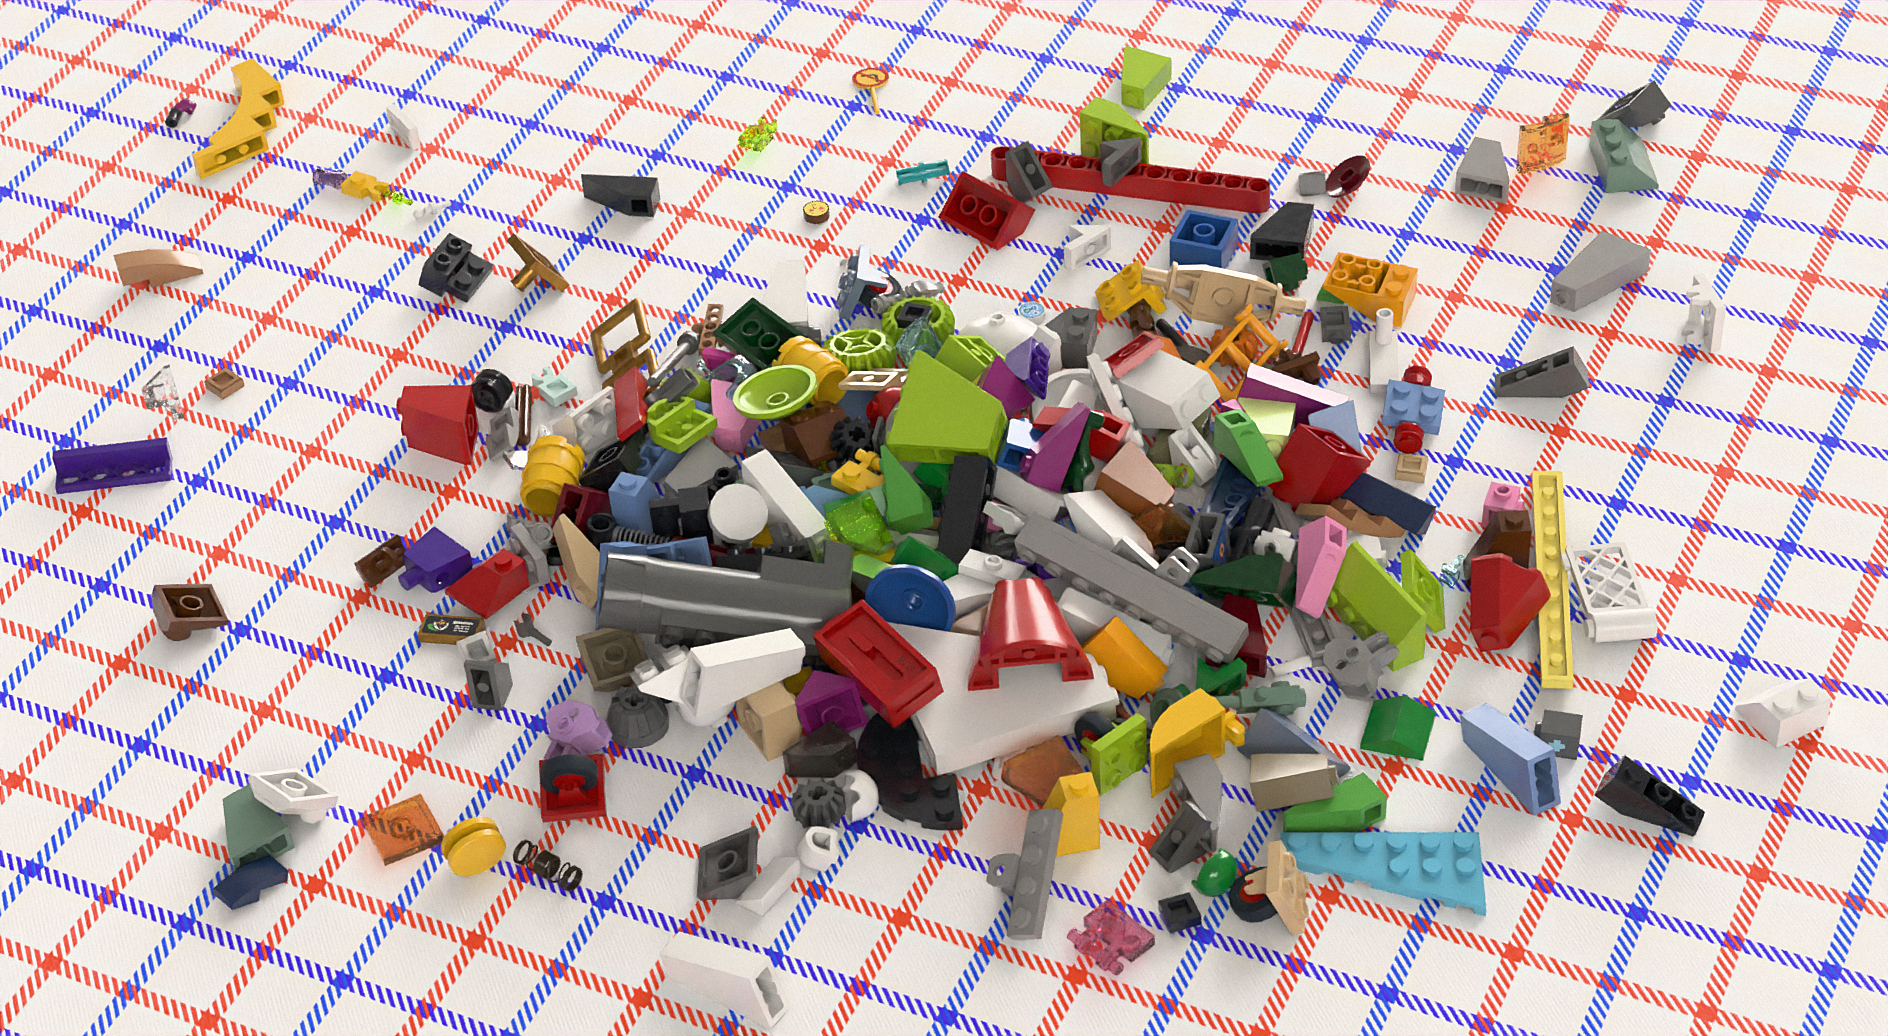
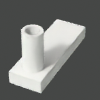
M1382 308L1376 312V331H1369L1370 393H1386L1389 379L1399 381L1398 331H1393V311L1388 308Z

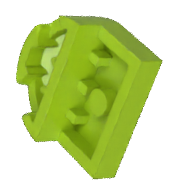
M682 396L680 402L668 403L667 398L651 405L647 411L648 431L653 442L678 454L718 427L717 417L696 409L695 400L690 397Z

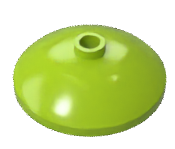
M780 365L767 368L750 376L738 386L733 395V403L741 415L750 419H781L795 413L811 400L817 390V379L812 370L800 365Z

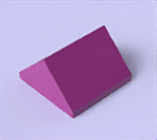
M813 670L795 700V706L810 748L866 726L868 723L856 684L850 677Z

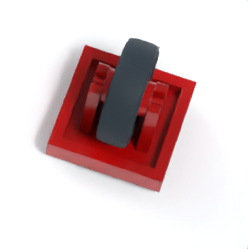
M577 754L560 755L546 760H539L541 818L543 823L607 816L603 754L583 756Z

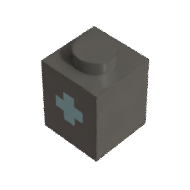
M1544 709L1542 722L1536 721L1534 735L1555 749V757L1577 760L1583 715Z

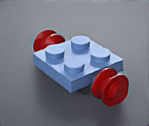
M1419 365L1407 368L1404 372L1403 381L1389 379L1381 425L1396 427L1393 443L1398 451L1405 454L1418 452L1422 448L1424 433L1439 435L1445 390L1432 387L1431 372Z

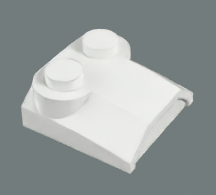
M297 768L251 773L248 777L254 797L275 812L299 815V818L304 822L317 823L318 820L325 819L328 809L336 807L338 795Z

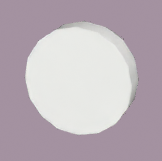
M735 483L724 486L716 492L709 504L707 517L711 529L719 538L728 543L742 544L751 542L760 535L767 523L768 508L756 489L749 485Z

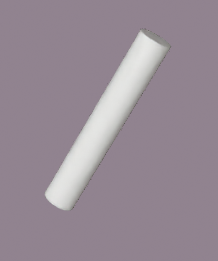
M1325 649L1316 652V654H1318V653H1323V652L1325 651ZM1309 655L1272 666L1270 671L1276 678L1310 667L1311 659Z

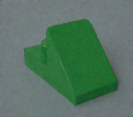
M1199 658L1195 691L1201 688L1209 696H1229L1245 686L1247 664L1238 658L1230 664L1222 665L1215 672Z

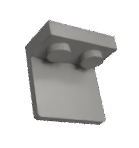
M521 522L510 526L513 539L509 540L511 547L509 551L525 560L530 586L521 594L551 582L546 555Z

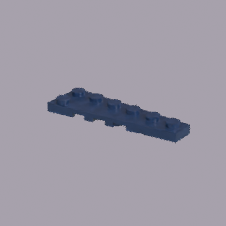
M1223 455L1200 512L1225 514L1229 533L1247 509L1249 502L1253 501L1263 486L1257 487Z

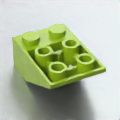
M1095 97L1080 111L1081 155L1100 158V144L1102 142L1139 138L1141 139L1140 163L1149 164V133L1119 104Z

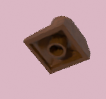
M212 584L154 585L153 613L162 633L168 639L181 641L188 639L193 630H205L228 625L229 620Z

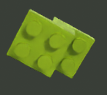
M949 335L934 359L972 383L998 355L1004 362L1006 358L980 335Z

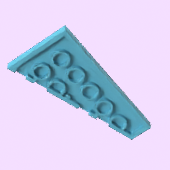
M1280 832V840L1287 851L1293 853L1300 871L1317 875L1327 872L1341 876V881L1353 883L1354 880L1371 883V888L1418 900L1428 897L1444 901L1443 906L1454 909H1456L1457 905L1474 909L1475 914L1486 916L1479 832Z

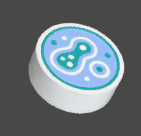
M1026 302L1019 306L1018 316L1030 320L1037 326L1045 321V307L1038 302Z

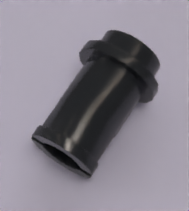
M728 467L717 469L713 477L714 484L720 489L733 484L736 481L735 472Z

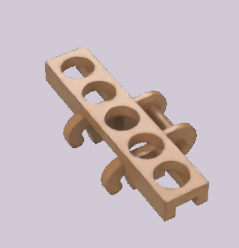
M708 304L704 323H695L691 327V330L700 336L699 355H702L705 347L716 348L717 342L719 347H723V344L713 334V331L724 323L722 322L723 304ZM713 309H719L718 312H712ZM712 317L717 318L715 321H710Z

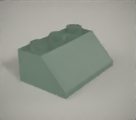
M1618 119L1592 121L1589 148L1605 193L1659 189V183L1642 138Z

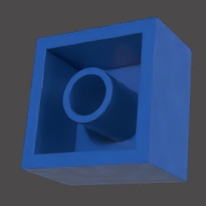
M1187 209L1169 241L1170 267L1172 262L1175 261L1178 265H1207L1226 269L1238 246V219Z

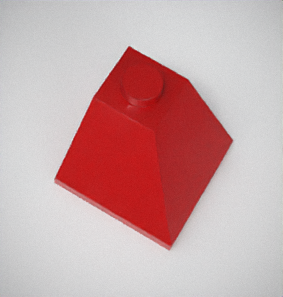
M503 548L486 558L445 589V594L487 620L530 587L525 560Z

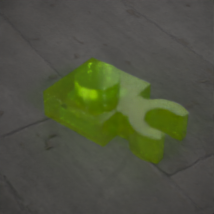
M760 117L757 126L749 125L738 137V147L762 152L772 141L773 133L778 130L777 120L774 119L771 123H766V117Z

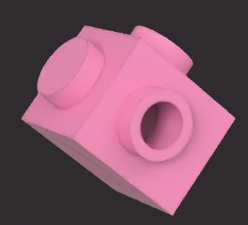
M1491 482L1483 505L1482 527H1487L1497 511L1524 509V500L1520 499L1521 487Z

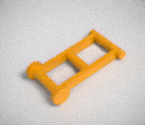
M1250 303L1235 315L1234 319L1237 324L1204 363L1199 360L1194 365L1209 373L1220 397L1225 402L1237 399L1236 396L1239 394L1245 375L1230 391L1209 367L1225 351L1247 373L1250 363H1253L1231 342L1246 324L1268 346L1254 365L1261 367L1269 357L1275 358L1279 355V351L1288 345L1285 339L1279 342L1251 313L1254 307Z

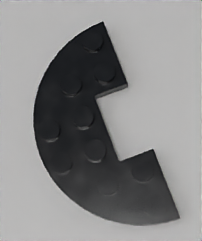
M876 713L867 723L860 736L856 758L857 769L868 774L878 788V803L882 806V811L901 822L907 819L921 823V828L963 830L955 774L923 778L918 741H921L911 718L909 717L893 728L880 714Z

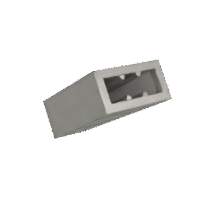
M1474 137L1456 172V194L1507 204L1510 179L1500 141Z
M703 437L693 445L665 478L664 486L666 493L664 498L678 497L677 489L707 485L708 490L710 486L715 485L713 477L716 470L721 467H728L736 474V480H739L738 465L711 441Z

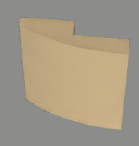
M872 368V372L852 371L838 384L839 390L881 391L891 386H902L906 384L908 377L907 369Z

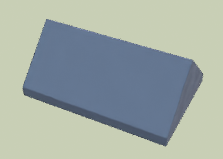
M1263 708L1259 710L1244 735L1245 744L1237 747V750L1249 760H1251V755L1327 754L1329 764L1336 765L1339 778L1350 771V765L1286 716Z

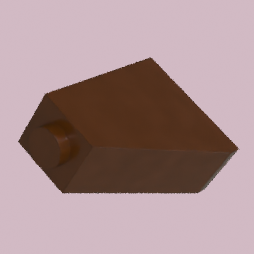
M1528 510L1496 512L1463 560L1466 586H1471L1472 557L1503 553L1513 558L1512 563L1528 569L1532 535Z

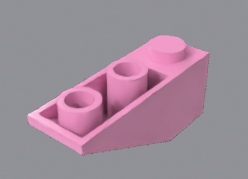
M1327 516L1299 528L1295 607L1316 619L1320 618L1346 555L1347 528Z

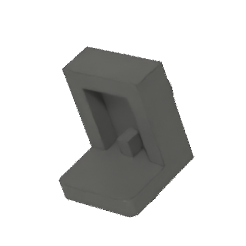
M1348 306L1320 307L1322 342L1342 344L1350 341L1352 325L1349 320Z

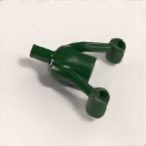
M1091 410L1082 432L1081 441L1076 447L1063 481L1065 486L1072 487V493L1084 492L1083 480L1095 469L1091 459L1089 438L1091 429L1099 430L1104 422V415L1097 411Z

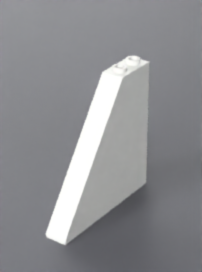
M887 622L937 669L944 690L942 694L910 716L937 776L1012 753L1024 747L1027 748L1074 733L1076 721L1089 712H1098L1109 721L1116 719V706L1120 704L1117 691L1114 687H1109L1105 668L1103 665L1098 666L1092 654L1085 653L1093 668L1094 679L1063 682L1061 662L998 668L999 688L968 691L967 681L979 636Z

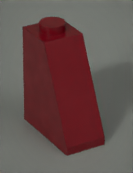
M564 483L551 528L553 529L558 517L564 513L587 538L586 521L589 516L600 512L612 515L609 493L591 487ZM553 533V536L550 541L556 542Z
M1226 594L1220 609L1248 623L1249 635L1234 660L1240 658L1247 664L1246 674L1265 678L1267 674V648L1257 601ZM1205 655V663L1208 666L1220 668L1222 665L1227 664L1223 661L1216 663Z

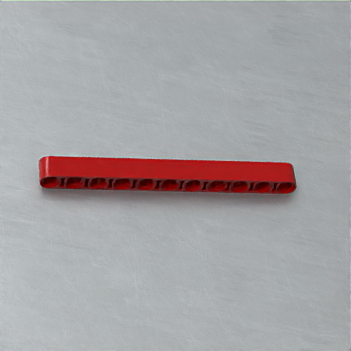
M999 146L992 149L990 154L991 174L994 179L1007 182L1005 152L1014 147ZM1034 150L1053 186L1052 188L1248 213H1264L1270 208V183L1263 178L1138 163L1113 187H1109L1103 184L1100 158Z

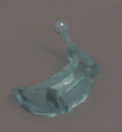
M741 355L727 360L712 372L706 367L703 360H699L696 363V367L708 376L707 380L710 384L713 379L724 381L736 377L734 383L726 391V396L730 400H733V395L738 386L757 372L753 364Z

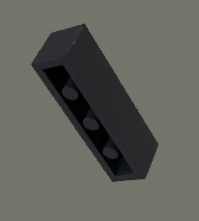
M955 456L953 466L949 469L950 484L948 493L945 494L943 500L945 510L943 521H940L938 526L939 541L938 547L935 550L943 553L958 566L970 549L979 552L983 551L989 515L985 514L983 510L987 501L992 502L998 470L988 456Z

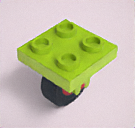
M1089 712L1076 721L1074 727L1075 736L1082 754L1091 761V773L1099 796L1118 787L1123 780L1133 773L1139 772L1147 764L1146 719L1139 713H1136L1119 726L1110 722L1098 712Z

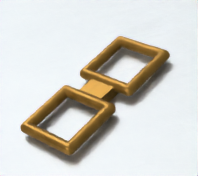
M639 298L630 301L590 333L599 373L606 374L611 369L613 373L612 376L602 383V390L610 386L613 388L614 393V381L634 366L639 369L646 364L649 377L659 367L655 351L652 348H647L638 354V349L651 339L643 303ZM634 313L639 335L626 342L609 355L607 359L602 337ZM661 381L656 387L648 388L644 399L659 385L662 386L663 382Z

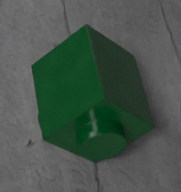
M1300 253L1272 259L1262 264L1266 281L1275 285L1281 283L1284 292L1300 288L1299 283L1307 279L1308 266Z

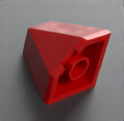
M1503 553L1472 557L1470 631L1480 652L1510 648L1551 596L1541 571L1531 566L1525 569L1512 563L1513 558Z

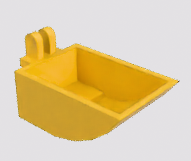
M1201 688L1172 704L1158 718L1152 729L1150 738L1151 798L1171 787L1170 780L1174 778L1175 763L1208 753L1215 760L1225 754V742L1227 741L1236 747L1245 744V727L1235 719V714L1232 711L1225 714V708L1220 705L1219 701L1215 697L1209 696Z

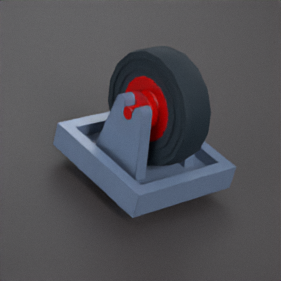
M860 244L857 253H852L849 258L847 274L842 273L838 288L841 290L836 300V305L840 306L839 318L849 321L856 304L871 308V299L875 298L878 294H884L887 298L900 294L901 285L893 276L869 266L871 247Z

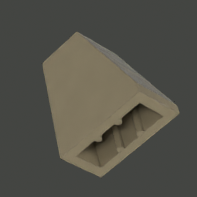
M1327 754L1251 755L1250 787L1257 812L1334 797V785L1339 784V777L1336 765L1329 764Z

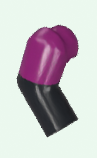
M183 98L170 109L165 124L170 128H175L183 112L192 115L197 104L190 101L189 98Z

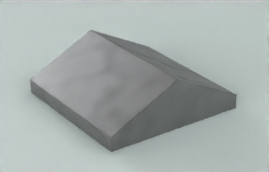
M756 826L700 847L697 897L699 900L737 899L756 879L759 831Z

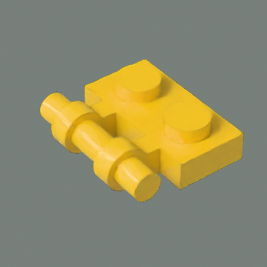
M859 449L855 454V459L861 462L859 465L849 460L831 476V485L851 495L877 486L882 487V484L885 483L883 474L878 476L872 472L874 469L881 472L879 467L880 456L872 451L866 452L862 449Z

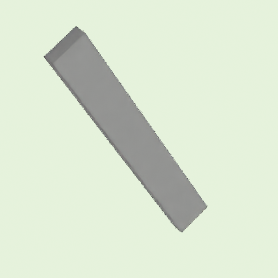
M1273 495L1259 497L1273 503L1275 508L1267 531L1273 532L1274 527L1289 531ZM1295 593L1293 609H1288L1306 655L1310 656L1311 667L1325 666L1323 663L1324 652L1318 654L1316 652L1324 650L1326 644L1335 639L1324 611H1322L1320 618L1316 619L1295 607Z

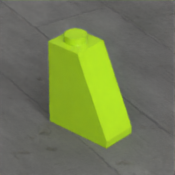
M1126 46L1124 48L1121 79V101L1123 105L1145 110L1172 79V58Z

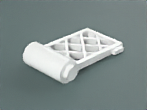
M1625 542L1565 547V552L1561 553L1560 559L1564 571L1570 570L1587 617V620H1584L1583 623L1585 637L1590 638L1593 644L1655 638L1658 629L1657 617L1654 609L1648 606ZM1619 553L1621 560L1616 563L1606 558L1605 555ZM1585 556L1592 560V562L1586 566L1576 561L1575 557ZM1597 564H1600L1611 571L1606 576L1594 570ZM1618 573L1628 578L1629 582L1624 585L1612 578ZM1589 576L1600 582V584L1594 588L1584 583L1583 580ZM1605 586H1608L1619 593L1613 598L1603 593L1602 590ZM1626 595L1636 600L1638 604L1627 605L1621 602V599ZM1596 598L1608 604L1606 608L1593 609L1591 602Z

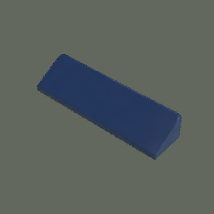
M1365 472L1339 497L1341 499H1348L1356 506L1376 516H1386L1401 528L1416 535L1427 533L1436 510V506Z

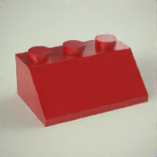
M962 171L938 218L986 245L999 250L1024 233L1036 209L981 179Z

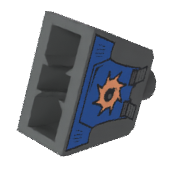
M1195 512L1185 549L1199 561L1198 569L1194 574L1228 563L1231 547L1225 514ZM1183 559V560H1184V563H1185V565H1186V567H1187V566H1188V563H1187V561H1186L1185 559Z

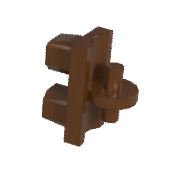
M1283 348L1279 351V359L1273 361L1274 367L1271 369L1274 372L1295 379L1302 378L1304 382L1312 385H1317L1322 377L1318 368L1320 356L1317 351L1301 356L1300 352L1292 353L1289 348Z
M399 535L392 536L354 563L356 571L370 588L375 587L405 565L403 554L406 549Z

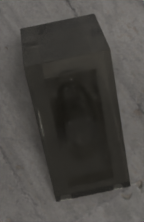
M832 720L782 752L785 774L789 778H834L857 763L856 740Z

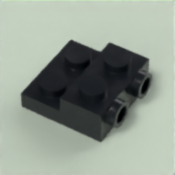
M638 429L623 442L618 439L598 450L579 477V484L609 493L608 490L621 472L637 475L638 472L636 470L643 461L638 455L641 450L639 446L645 439V435L641 430Z

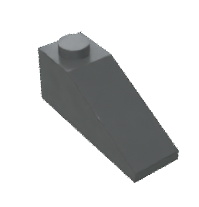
M1574 346L1495 375V394L1497 397L1563 398L1589 388L1588 369Z

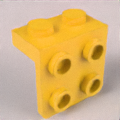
M1139 260L1125 266L1121 272L1110 280L1101 283L1096 289L1095 294L1107 321L1113 320L1143 298L1158 315L1167 310L1164 301V290L1159 286L1140 283L1144 266Z

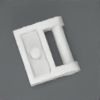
M987 501L983 510L985 514L993 518V524L1002 527L1005 533L1011 535L1020 533L1029 519V516L1014 507Z

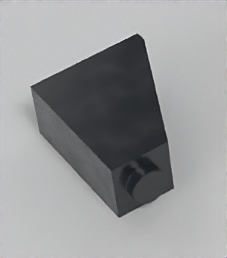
M1285 203L1251 234L1250 259L1269 261L1300 253L1302 259H1305L1314 226V204Z

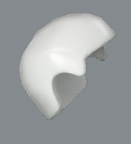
M852 769L845 773L846 785L842 788L844 792L851 794V800L846 804L845 813L852 823L871 815L879 802L878 788L874 780L868 774L858 769Z

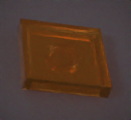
M421 794L361 817L362 824L385 866L439 845L444 838L443 832Z

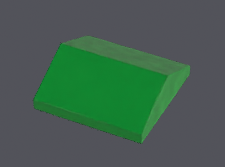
M1406 695L1374 700L1360 743V749L1423 761L1436 712Z

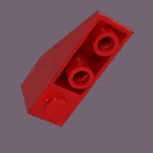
M1044 406L1033 422L1032 427L1046 433L1071 408ZM1093 410L1104 415V422L1099 430L1091 429L1089 438L1091 456L1108 464L1122 448L1131 423L1104 410Z

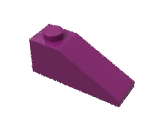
M1077 402L1030 447L1028 455L1022 457L1019 471L1021 472L1020 476L1027 483L1059 493L1091 411L1084 403Z

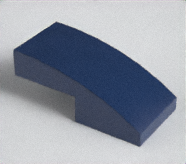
M269 854L244 865L227 876L213 888V894L231 910L258 902L261 890L287 882L289 870Z

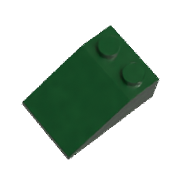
M754 297L748 300L713 331L714 336L732 354L741 357L752 365L753 375L771 368L773 360L778 361L781 352L778 350L789 339L796 336L808 338Z
M1266 551L1265 555L1253 554L1194 574L1189 579V583L1205 598L1224 600L1226 594L1254 599L1257 601V605L1293 609L1297 571L1291 566V563L1283 558L1282 554Z

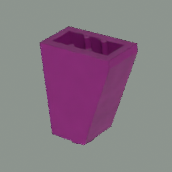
M999 355L983 370L977 383L979 388L1002 402L1008 418L1007 424L1016 412L1023 413L1035 401V398Z

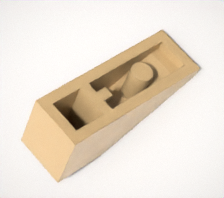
M563 513L558 517L552 529L575 597L592 610L597 606L600 552Z

